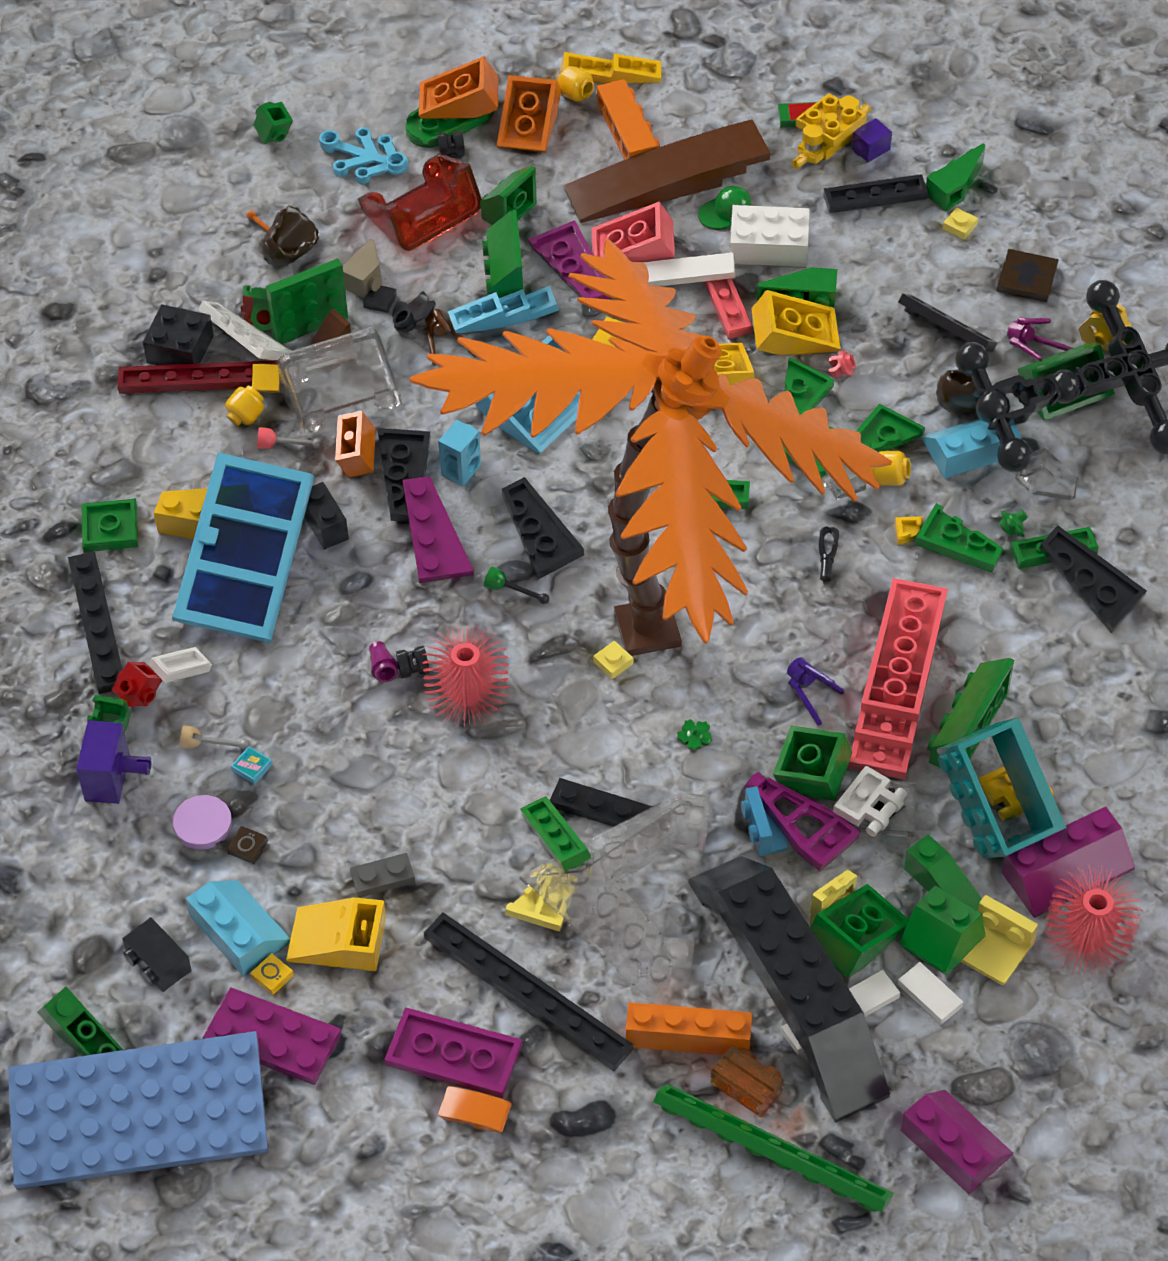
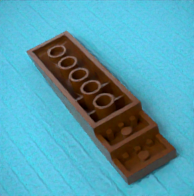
M753 119L688 137L628 158L564 185V190L579 222L583 223L649 206L657 202H664L722 187L723 179L745 174L747 166L770 160V151Z

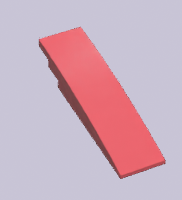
M896 578L892 579L861 703L852 746L853 753L848 769L862 771L865 766H868L883 776L905 780L948 588Z

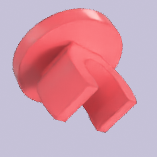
M843 350L839 352L838 356L829 358L830 364L834 367L829 369V373L833 378H838L843 374L847 377L853 375L856 363L852 354H848Z

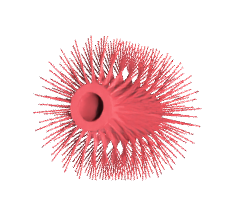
M464 630L463 643L461 635L457 641L453 637L455 644L457 643L456 646L448 638L446 639L454 647L453 649L438 641L439 644L445 646L450 651L440 650L433 646H425L446 654H422L443 659L434 660L433 662L428 660L423 663L440 665L433 669H423L424 672L431 670L440 672V674L435 676L426 675L423 677L424 679L437 678L441 680L434 684L425 683L424 686L431 687V685L442 687L436 691L424 692L426 694L434 692L444 693L437 698L428 699L427 701L429 702L430 700L431 702V700L447 697L448 699L442 702L444 704L453 699L449 706L440 711L441 713L457 702L458 704L454 705L452 711L454 712L456 707L458 709L460 704L459 712L460 710L462 712L463 709V713L466 716V706H468V715L470 706L472 717L476 709L479 712L478 707L475 706L476 703L484 711L486 710L478 702L479 700L488 706L490 705L484 698L505 704L506 702L492 699L486 694L498 695L499 693H495L490 689H507V687H510L509 685L500 687L491 684L499 680L500 682L509 681V678L505 677L504 679L492 677L495 674H508L507 670L498 672L492 670V668L500 665L507 667L509 664L491 662L499 658H508V656H487L507 648L486 652L485 650L491 647L489 645L485 648L483 646L479 650L484 643L493 637L491 636L477 647L475 645L479 643L480 639L478 638L477 641H474V644H471L466 637L465 643ZM499 694V696L501 695L502 697L504 695L505 697L507 695L509 696L510 694Z
M1099 873V888L1097 879L1094 886L1092 878V890L1090 881L1088 884L1086 879L1087 891L1084 884L1082 885L1080 880L1078 881L1075 877V881L1079 887L1083 888L1084 893H1082V890L1079 891L1078 887L1076 888L1074 884H1069L1066 881L1065 883L1073 887L1077 894L1079 893L1081 896L1059 886L1058 889L1068 892L1075 899H1068L1062 894H1059V896L1057 894V898L1066 899L1073 905H1064L1061 901L1056 900L1055 904L1057 906H1052L1049 910L1050 913L1046 915L1050 914L1047 919L1067 924L1060 926L1059 924L1056 925L1049 922L1045 926L1056 929L1060 927L1068 931H1048L1045 934L1069 935L1066 938L1050 940L1061 942L1065 939H1072L1071 942H1066L1060 946L1064 948L1069 944H1073L1071 948L1066 950L1065 954L1073 949V952L1075 950L1076 954L1079 953L1074 965L1075 967L1082 951L1084 952L1081 965L1085 955V966L1087 969L1086 955L1088 963L1090 956L1091 968L1093 951L1095 960L1097 957L1098 962L1100 961L1099 953L1101 958L1103 957L1108 963L1110 962L1106 954L1102 953L1101 948L1115 959L1118 958L1114 953L1109 952L1108 947L1106 948L1104 945L1112 949L1114 948V952L1118 951L1122 955H1125L1126 952L1117 949L1116 946L1113 947L1111 942L1113 944L1115 942L1116 945L1119 943L1121 946H1126V948L1132 945H1127L1126 942H1118L1112 936L1122 937L1127 942H1130L1132 937H1134L1132 935L1133 930H1136L1135 928L1139 924L1134 925L1133 922L1136 921L1127 920L1128 922L1120 917L1129 916L1134 919L1137 918V920L1141 917H1135L1127 913L1124 914L1121 911L1122 909L1138 911L1143 909L1117 906L1120 903L1139 902L1133 899L1113 902V900L1129 894H1120L1112 898L1118 891H1114V883L1109 891L1106 889L1111 877L1110 875L1103 890L1104 877L1100 887ZM1064 906L1067 909H1069L1070 912H1064L1063 910L1061 911L1058 907ZM1054 910L1055 912H1058L1061 915H1066L1068 918L1060 919L1056 916L1058 914H1053L1051 912H1053ZM1117 923H1127L1130 925L1129 927L1133 926V928L1120 927ZM1121 929L1126 933H1131V935H1120L1115 930Z

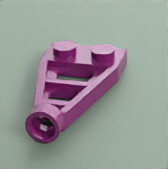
M760 772L755 773L744 787L746 791V788L757 786L766 813L796 852L820 872L859 839L860 831L844 818L770 778L767 779ZM780 798H784L798 807L788 817L784 816L774 805ZM803 815L811 816L824 825L811 838L803 836L796 827L795 822Z

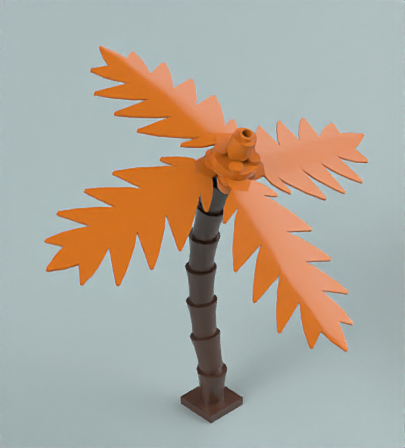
M607 239L603 250L604 258L585 253L580 255L590 267L607 278L570 273L568 277L590 289L616 299L584 297L577 299L578 302L592 309L629 322L592 320V325L614 336L610 337L608 341L615 347L580 335L548 328L546 333L564 351L509 331H504L502 335L522 355L484 342L459 337L457 342L481 360L454 355L427 354L426 358L441 368L411 376L409 382L429 389L449 392L440 410L442 415L465 409L494 393L481 431L482 435H487L505 423L536 393L530 433L532 438H535L544 431L570 405L579 391L580 396L575 434L577 435L600 421L626 397L632 388L633 391L629 404V410L631 411L638 407L650 392L653 393L642 420L637 426L631 428L627 435L623 460L614 470V498L608 505V514L613 528L609 543L618 563L616 577L628 591L629 600L628 604L614 606V615L624 650L631 656L681 647L682 640L674 614L686 608L691 623L703 643H708L714 611L730 626L733 625L734 620L727 598L715 573L746 596L748 593V589L737 569L714 536H718L742 552L747 550L746 545L717 502L711 497L713 495L737 511L741 509V505L728 481L704 447L706 446L714 453L717 451V446L697 421L708 415L712 408L723 411L728 425L746 448L750 445L746 436L748 435L770 463L790 483H793L794 478L783 448L784 446L797 466L821 495L825 494V489L814 456L853 502L857 501V496L843 464L862 481L878 490L880 486L870 467L888 466L892 464V461L874 449L862 444L859 432L842 428L829 429L827 412L823 407L813 408L799 415L792 394L789 391L779 393L768 403L761 381L757 378L745 379L729 387L728 377L725 374L718 376L714 368L722 354L718 342L713 337L683 330L693 323L696 318L695 314L666 307L673 300L676 290L669 287L648 285L649 272L646 264L643 262H631L611 240ZM661 485L648 497L652 487ZM667 527L649 550L648 532ZM676 566L666 591L659 584L656 575Z

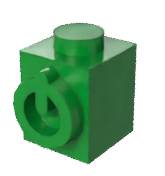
M266 102L260 105L255 111L256 118L253 126L264 144L283 141L287 137L293 123V119L283 102Z

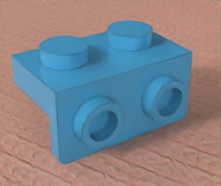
M757 786L746 788L745 801H741V809L744 818H748L750 839L752 843H756L759 856L787 851L788 844L786 838L764 810Z

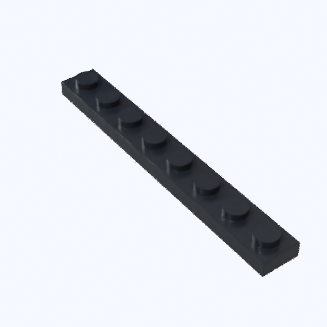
M444 912L423 932L424 939L612 1071H615L633 1051V1044Z

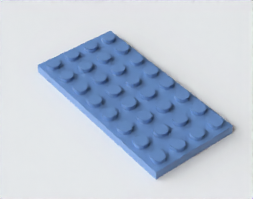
M256 1031L8 1067L13 1177L16 1189L269 1153L258 1035Z

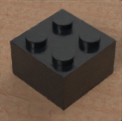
M161 304L142 342L146 363L154 365L200 364L214 336L210 314Z

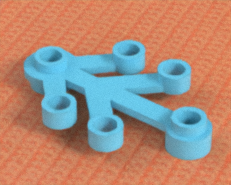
M366 127L356 130V140L363 145L364 149L339 141V134L333 130H326L319 136L320 147L326 153L340 151L355 156V158L334 162L333 171L338 177L346 176L349 172L348 169L370 163L379 164L369 168L360 167L355 171L356 181L360 184H366L370 182L372 176L386 172L392 175H400L409 168L408 159L403 153L396 152L393 146V138L390 135L384 134L378 138V147L380 150L385 151L387 156L377 152L371 139V132Z

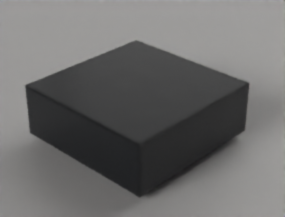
M380 285L377 291L370 290L363 301L364 308L388 313L397 296V290Z

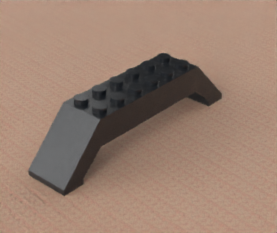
M739 856L690 878L688 883L702 906L707 904L716 909L721 915L807 1055L820 1092V1099L834 1122L837 1123L889 1098L890 1091L863 1010L773 868Z

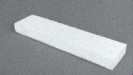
M733 252L643 262L646 264L649 272L648 285L668 286L735 278Z
M883 970L849 988L863 1010L865 1017L900 998L899 990ZM786 1023L781 1026L780 1032L796 1054L799 1055L804 1052L788 1024Z

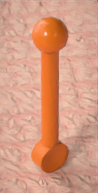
M250 210L247 212L246 217L249 220H254L265 231L269 230L270 227L256 216L255 211Z

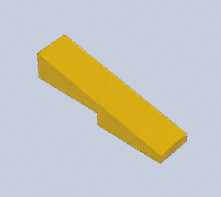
M564 52L560 64V73L567 67H577L589 72L594 83H610L625 79L626 83H660L661 61L614 53L612 60Z

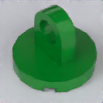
M244 285L242 295L254 297L251 313L253 325L260 330L272 329L271 322L267 325H262L257 319V315L261 310L269 311L266 288H251L250 285Z

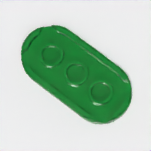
M418 108L408 115L405 133L407 138L417 146L437 147V134L446 133L447 135H452L457 131H462L464 134L488 121L494 114V111L477 118L421 119Z

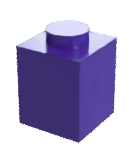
M875 118L853 132L852 150L856 155L869 163L891 150L892 131Z

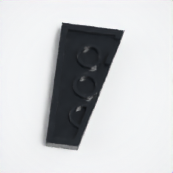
M525 477L502 488L503 499L537 580L584 556V548Z
M1058 525L1040 544L1039 549L1111 633L1146 595V589Z

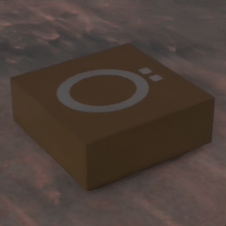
M241 826L227 848L228 854L255 864L266 846L268 838L266 835Z

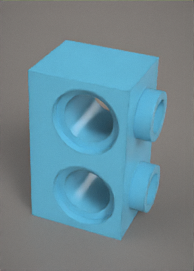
M456 420L438 441L441 476L464 486L481 466L479 430L475 427Z

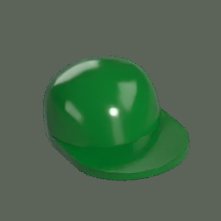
M738 186L723 188L715 199L706 202L700 207L698 211L700 223L712 230H723L731 227L733 205L752 206V199L749 193Z

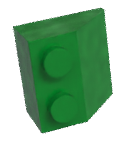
M529 166L511 173L506 179L501 180L498 186L489 194L484 195L480 201L481 219L493 225L511 210H516L518 221L537 204L536 168Z
M934 886L915 905L900 940V947L947 975L986 936L982 914L939 887Z

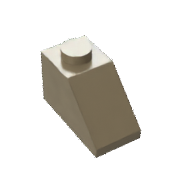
M373 239L364 244L343 265L345 290L363 298L366 297L370 290L377 291L380 285H382L375 240Z

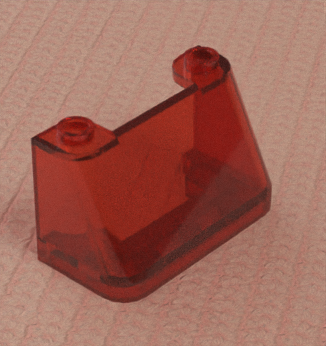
M439 153L428 159L423 165L422 173L425 183L387 204L381 194L373 191L357 198L361 210L397 247L405 251L414 250L473 217L480 211L482 197L470 164Z

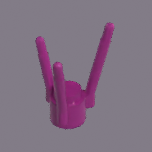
M1018 317L1017 321H1013L1008 327L1007 337L1010 340L1009 344L1017 346L1038 361H1041L1042 357L1025 344L1036 341L1065 351L1073 348L1035 335V330L1030 324L1051 323L1050 318L1026 319Z

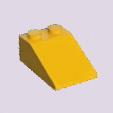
M766 290L751 308L757 350L776 355L838 352L841 349L835 308Z
M743 343L719 344L722 354L714 365L718 376L725 374L728 377L729 387L745 379H754V370Z

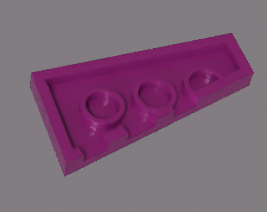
M575 220L528 239L530 247L579 297L611 298L568 277L570 273L605 278L604 275L590 267L580 257L582 253L593 254Z

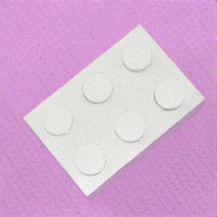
M733 205L730 253L733 252L735 264L807 267L809 208Z

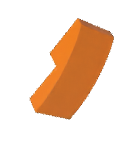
M448 1086L438 1115L443 1120L467 1123L475 1129L502 1133L512 1104L509 1101L487 1094Z

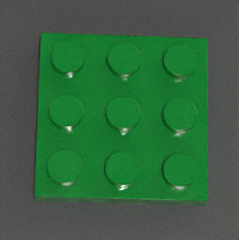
M338 258L266 286L273 339L280 344L318 331L327 314L332 309H335L342 317L348 319L343 265Z

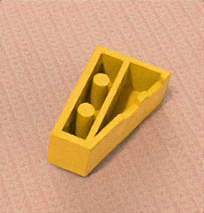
M249 485L220 487L216 504L250 511L252 501ZM208 488L162 491L153 512L157 532L194 539ZM212 516L209 527L219 529L216 544L236 547L245 523Z

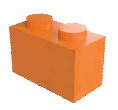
M363 411L338 416L335 461L349 478L374 472L376 428Z

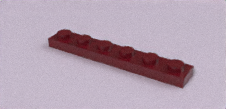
M277 360L119 367L117 387L119 394L246 388L247 386L252 387L253 364L278 365Z

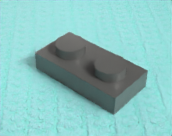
M407 853L350 868L351 878L358 898L415 883V876Z

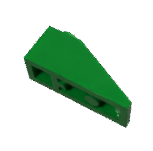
M929 834L906 851L904 870L928 892L934 886H937L978 911L979 903L982 900L981 896L949 852Z

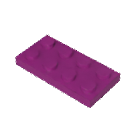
M230 987L203 1035V1039L256 1031L258 1035L260 1065L315 1085L341 1036V1028Z
M405 1007L384 1061L385 1066L503 1098L522 1048V1039Z

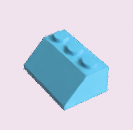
M979 418L922 436L924 445L944 479L998 462L997 452L1001 444L995 430L988 429V423ZM1012 425L1011 428L1015 438L1021 439V434L1016 425Z
M238 880L210 881L186 898L189 915L242 976L255 969L271 953L274 955L290 944L291 938Z

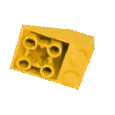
M354 897L297 907L286 961L376 971L386 924L384 901Z

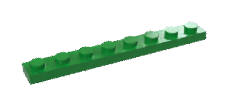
M666 1084L656 1093L653 1102L660 1105L664 1112L683 1116L689 1119V1123L697 1128H707L716 1132L720 1139L731 1143L736 1142L744 1146L747 1152L755 1156H765L773 1160V1163L779 1168L785 1170L792 1169L802 1174V1177L810 1183H821L831 1188V1192L839 1197H850L860 1202V1206L868 1211L882 1212L890 1204L893 1192L682 1090Z

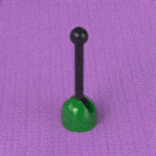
M493 566L488 570L483 586L491 590H499L506 586L538 599L541 604H547L550 600L549 595L546 593L538 594L508 582L505 573Z

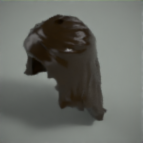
M288 205L286 209H282L277 213L272 226L259 242L260 254L273 267L283 268L308 253L317 244L319 230L299 208Z
M957 369L947 370L943 375H940L936 396L942 408L948 412L977 414L976 403L978 398L972 395L976 387L971 376H966Z

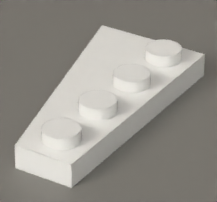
M202 301L198 310L201 313L210 314L213 324L218 325L259 359L289 361L293 351L219 303Z

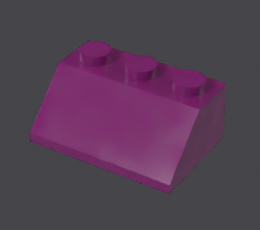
M946 1090L925 1094L903 1113L900 1131L967 1194L973 1192L1013 1156V1152Z

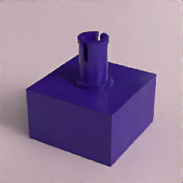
M87 721L76 768L84 800L119 804L126 773L149 775L152 765L151 757L130 756L122 723Z

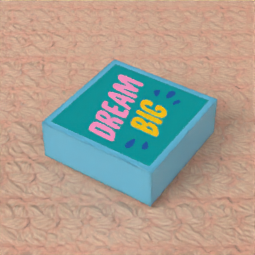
M248 746L231 765L233 773L255 785L273 764L272 759Z

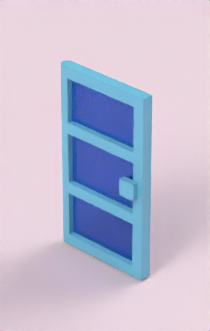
M217 453L172 621L270 643L272 641L314 481L313 474Z

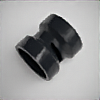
M462 131L454 132L452 135H447L446 133L437 134L440 158H447L452 154L465 156Z
M424 645L415 647L414 650L408 652L404 649L396 651L401 679L408 678L413 673L422 675L430 672L423 671V669L429 667L428 663L423 664L424 661H428L427 655H422L426 653Z

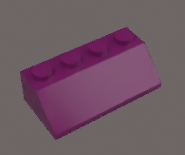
M1105 806L1066 825L1065 829L1005 856L1002 874L1033 918H1036L1048 912L1052 906H1057L1055 901L1054 904H1050L1052 899L1062 900L1064 903L1069 902L1066 899L1057 898L1056 895L1059 892L1067 898L1069 896L1070 899H1075L1068 892L1058 889V885L1060 888L1065 886L1072 892L1074 890L1076 895L1081 896L1079 893L1077 894L1073 887L1065 883L1064 879H1067L1070 883L1072 882L1075 887L1077 885L1079 891L1082 890V893H1084L1083 888L1079 887L1072 877L1073 875L1077 880L1079 878L1087 891L1085 877L1088 884L1090 881L1092 890V878L1094 886L1097 879L1099 887L1098 873L1101 886L1103 877L1104 885L1109 875L1111 877L1108 882L1114 880L1115 877L1118 878L1135 870V864L1123 828Z

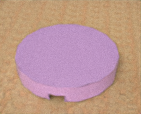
M209 795L194 796L185 800L176 809L173 816L174 833L186 847L196 850L213 848L216 846V843L221 840L223 842L228 837L232 829L231 812L226 803L217 797Z

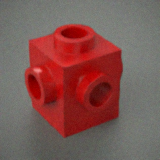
M127 662L125 668L117 675L112 691L120 697L119 699L127 701L128 707L148 706L156 697V691L162 679L145 662Z

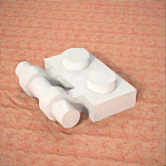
M865 766L836 802L833 812L856 826H859L864 819L870 821L866 832L870 836L875 837L880 830L883 831L887 827L891 815L901 809L904 805L903 800L908 794L900 787L895 793L887 790L890 787L891 780ZM878 801L885 804L880 812L873 808Z

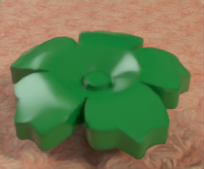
M692 719L685 720L682 731L677 732V739L683 745L688 744V749H701L702 745L707 746L712 742L711 733L708 732L710 725L707 724V721H698L695 726Z

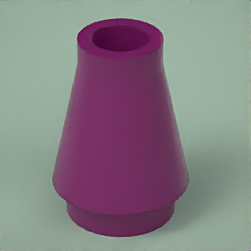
M377 641L369 646L371 674L379 682H390L396 678L399 665L383 642Z

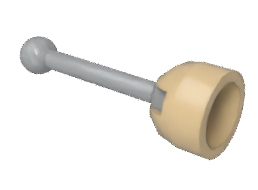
M186 725L182 727L180 748L194 749L201 742L240 747L243 751L248 746L251 747V743L247 739L233 741L203 737L200 730L195 727Z

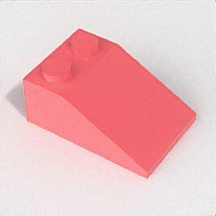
M660 202L592 228V254L594 256L604 258L605 241L609 239L631 262L669 260L675 257L673 219Z

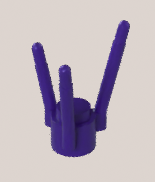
M799 657L787 669V674L791 677L788 684L795 689L811 717L820 726L822 721L800 686H810L815 679H818L840 694H844L845 691L834 680L815 669L804 658Z

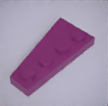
M431 477L403 480L419 583L473 576L474 570Z

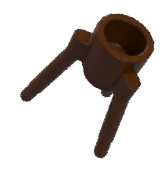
M434 309L424 319L427 325L424 328V332L428 339L430 354H436L433 335L443 336L447 332H451L457 339L463 337L460 333L455 332L453 324L440 309Z

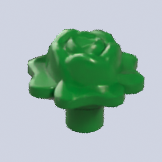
M1022 509L1016 514L1006 513L1002 510L1003 519L999 524L1002 530L1010 535V537L1016 534L1024 537L1023 522L1029 518Z

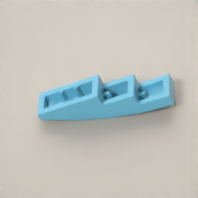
M547 286L525 295L523 289L498 298L497 293H493L450 310L448 313L455 332L465 333L515 325L559 311L550 286Z

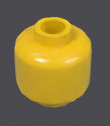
M570 66L558 75L557 82L561 88V96L576 102L584 101L591 96L594 90V82L589 72Z
M250 386L237 388L225 402V409L228 412L226 417L236 426H239L241 423L247 426L252 425L264 410L263 396Z
M901 451L878 452L892 461V464L888 466L870 467L880 486H902L911 475L910 459L906 458Z

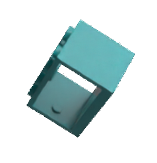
M1019 717L996 722L937 749L939 766L943 772L947 773L951 783L949 785L951 794L959 801L963 810L961 812L963 822L971 829L974 836L973 845L977 852L982 855L983 859L1007 856L1066 828ZM989 737H992L1031 828L1030 831L1021 835L1008 838L1006 842L965 748Z

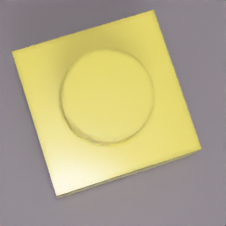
M956 208L943 222L942 230L965 240L978 225V218Z
M613 641L593 656V663L611 679H614L633 665V657L616 641Z

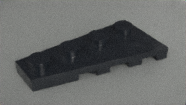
M377 428L390 520L409 522L403 480L425 477L431 432Z

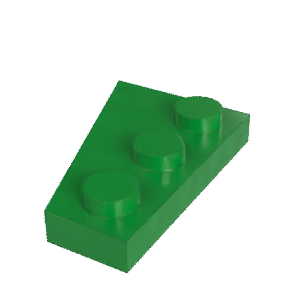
M936 503L916 536L915 545L992 573L1002 556L1003 547L978 530L971 531L962 525L963 520L957 516L950 517L943 512V507Z

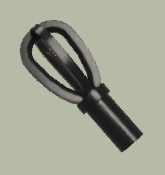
M825 526L820 530V580L824 582L831 580L832 564L837 552L839 530L835 527ZM830 533L834 541L830 553L826 554L824 537Z

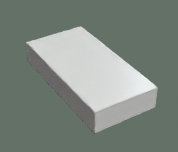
M196 647L152 657L149 666L167 683L207 673L210 671L212 664Z
M921 962L898 979V986L940 1025L963 1007V1001Z

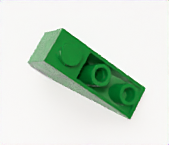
M984 143L968 150L966 154L950 161L941 169L933 171L927 177L928 198L944 212L964 201L983 164L986 146Z
M811 267L758 283L757 301L766 290L834 308L838 269Z
M67 986L37 1011L51 1029L81 1056L123 1050Z

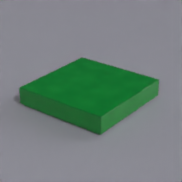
M136 498L81 504L83 552L139 547Z

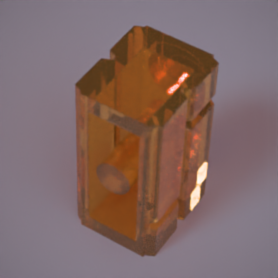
M732 1045L723 1055V1058L712 1068L710 1083L759 1117H763L771 1107V1104L781 1095L784 1079L775 1067L770 1065L765 1067L759 1063L755 1055L748 1049L742 1048L740 1050Z

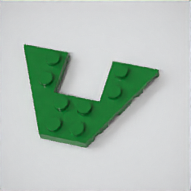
M789 357L784 391H789L792 394L799 415H801L805 411L816 408L834 387V380ZM879 403L856 431L861 434L862 444L880 452L890 450L923 436L925 427ZM783 446L787 460L797 466ZM814 456L820 477L828 476L829 474Z

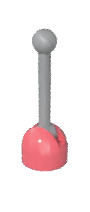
M259 427L257 449H271L276 443L313 446L315 449H320L323 445L322 440L319 438L313 441L277 437L276 433L269 428Z

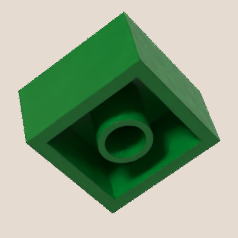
M790 725L773 772L776 782L806 797L836 801L853 753L846 734Z

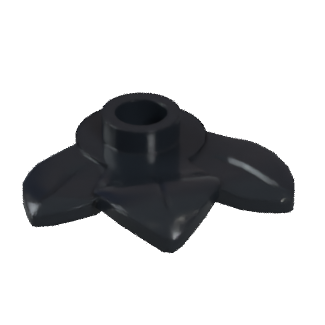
M424 291L408 304L398 301L392 311L395 330L399 333L412 331L417 322L424 320L432 313L436 302L434 300L429 301Z

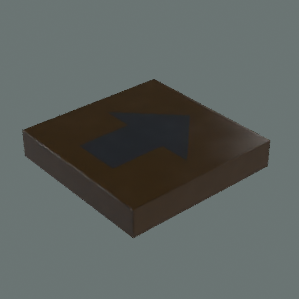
M1008 249L996 291L1047 302L1059 259Z

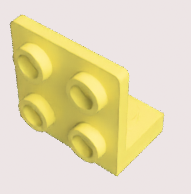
M985 894L979 903L978 912L982 914L986 936L960 962L998 984L1005 985L1035 943L1038 924Z

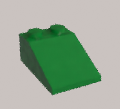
M866 884L817 913L810 928L837 971L849 978L865 968L903 933L909 919L869 884Z

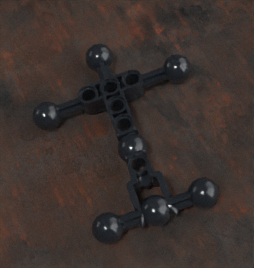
M1098 280L1089 286L1086 293L1087 304L1093 311L1102 313L1113 337L1108 344L1111 357L1087 363L1082 369L1076 367L1073 371L1068 369L1059 370L1054 374L1048 375V377L1026 380L1023 376L1016 375L992 385L986 372L989 354L985 347L976 342H968L957 350L955 356L956 367L962 374L971 376L976 387L972 395L978 398L976 403L977 415L982 421L989 424L988 429L995 430L1001 444L998 448L997 459L1003 469L1009 472H1019L1027 468L1031 461V448L1026 441L1015 438L1011 428L1012 425L1025 423L1033 412L1045 408L1047 404L1053 406L1056 402L1070 403L1081 396H1090L1121 386H1125L1133 403L1145 407L1153 425L1150 434L1151 445L1156 451L1168 454V419L1157 397L1162 384L1155 370L1156 368L1168 365V343L1164 350L1148 354L1137 330L1133 327L1125 326L1116 307L1120 298L1119 289L1114 283L1108 280ZM1012 393L1023 404L1024 408L1009 413L1010 401L1005 394Z

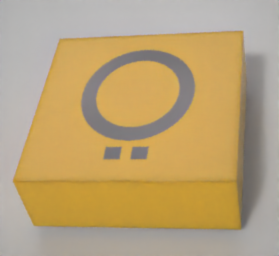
M271 953L250 973L252 980L273 996L294 976L292 969Z

